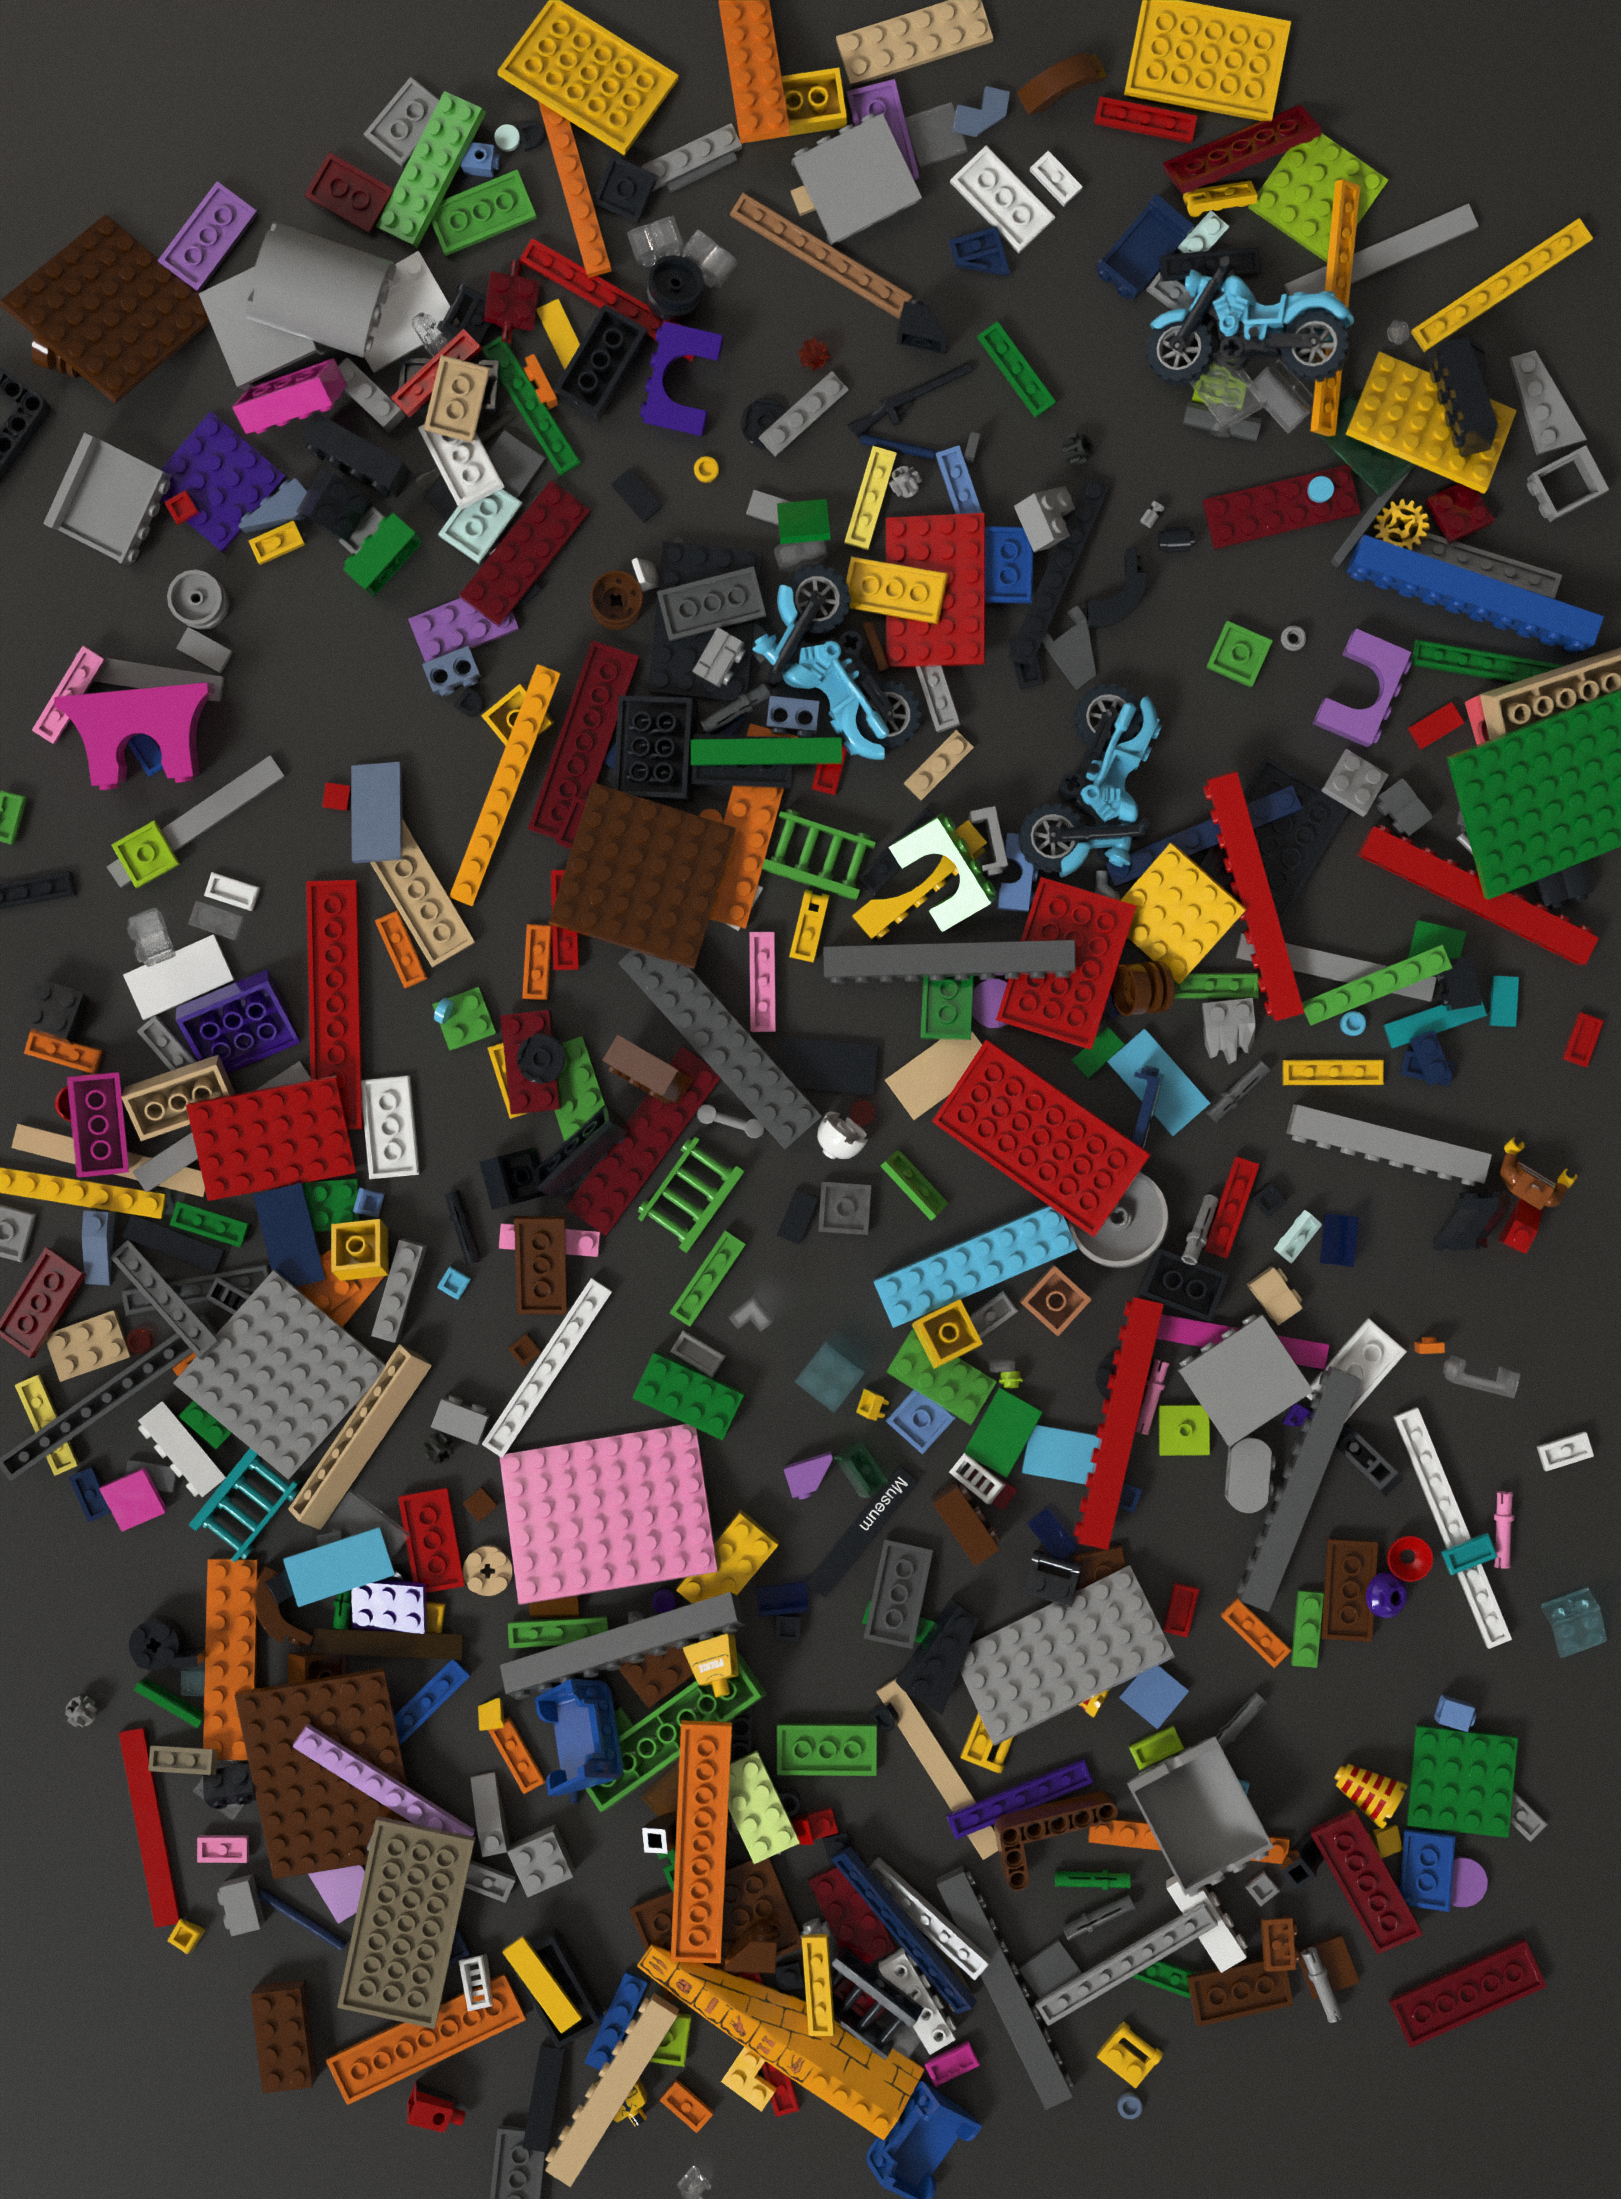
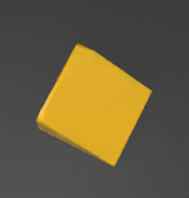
M501 1698L478 1706L480 1731L504 1728V1710Z
M1397 1824L1373 1830L1376 1847L1382 1858L1403 1850Z
M180 1919L167 1941L186 1954H189L196 1948L205 1929Z

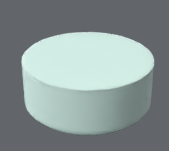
M505 124L496 130L495 142L498 148L504 152H512L517 149L520 144V136L514 126Z

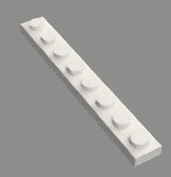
M590 1279L483 1441V1446L503 1458L611 1295L612 1291L595 1279Z

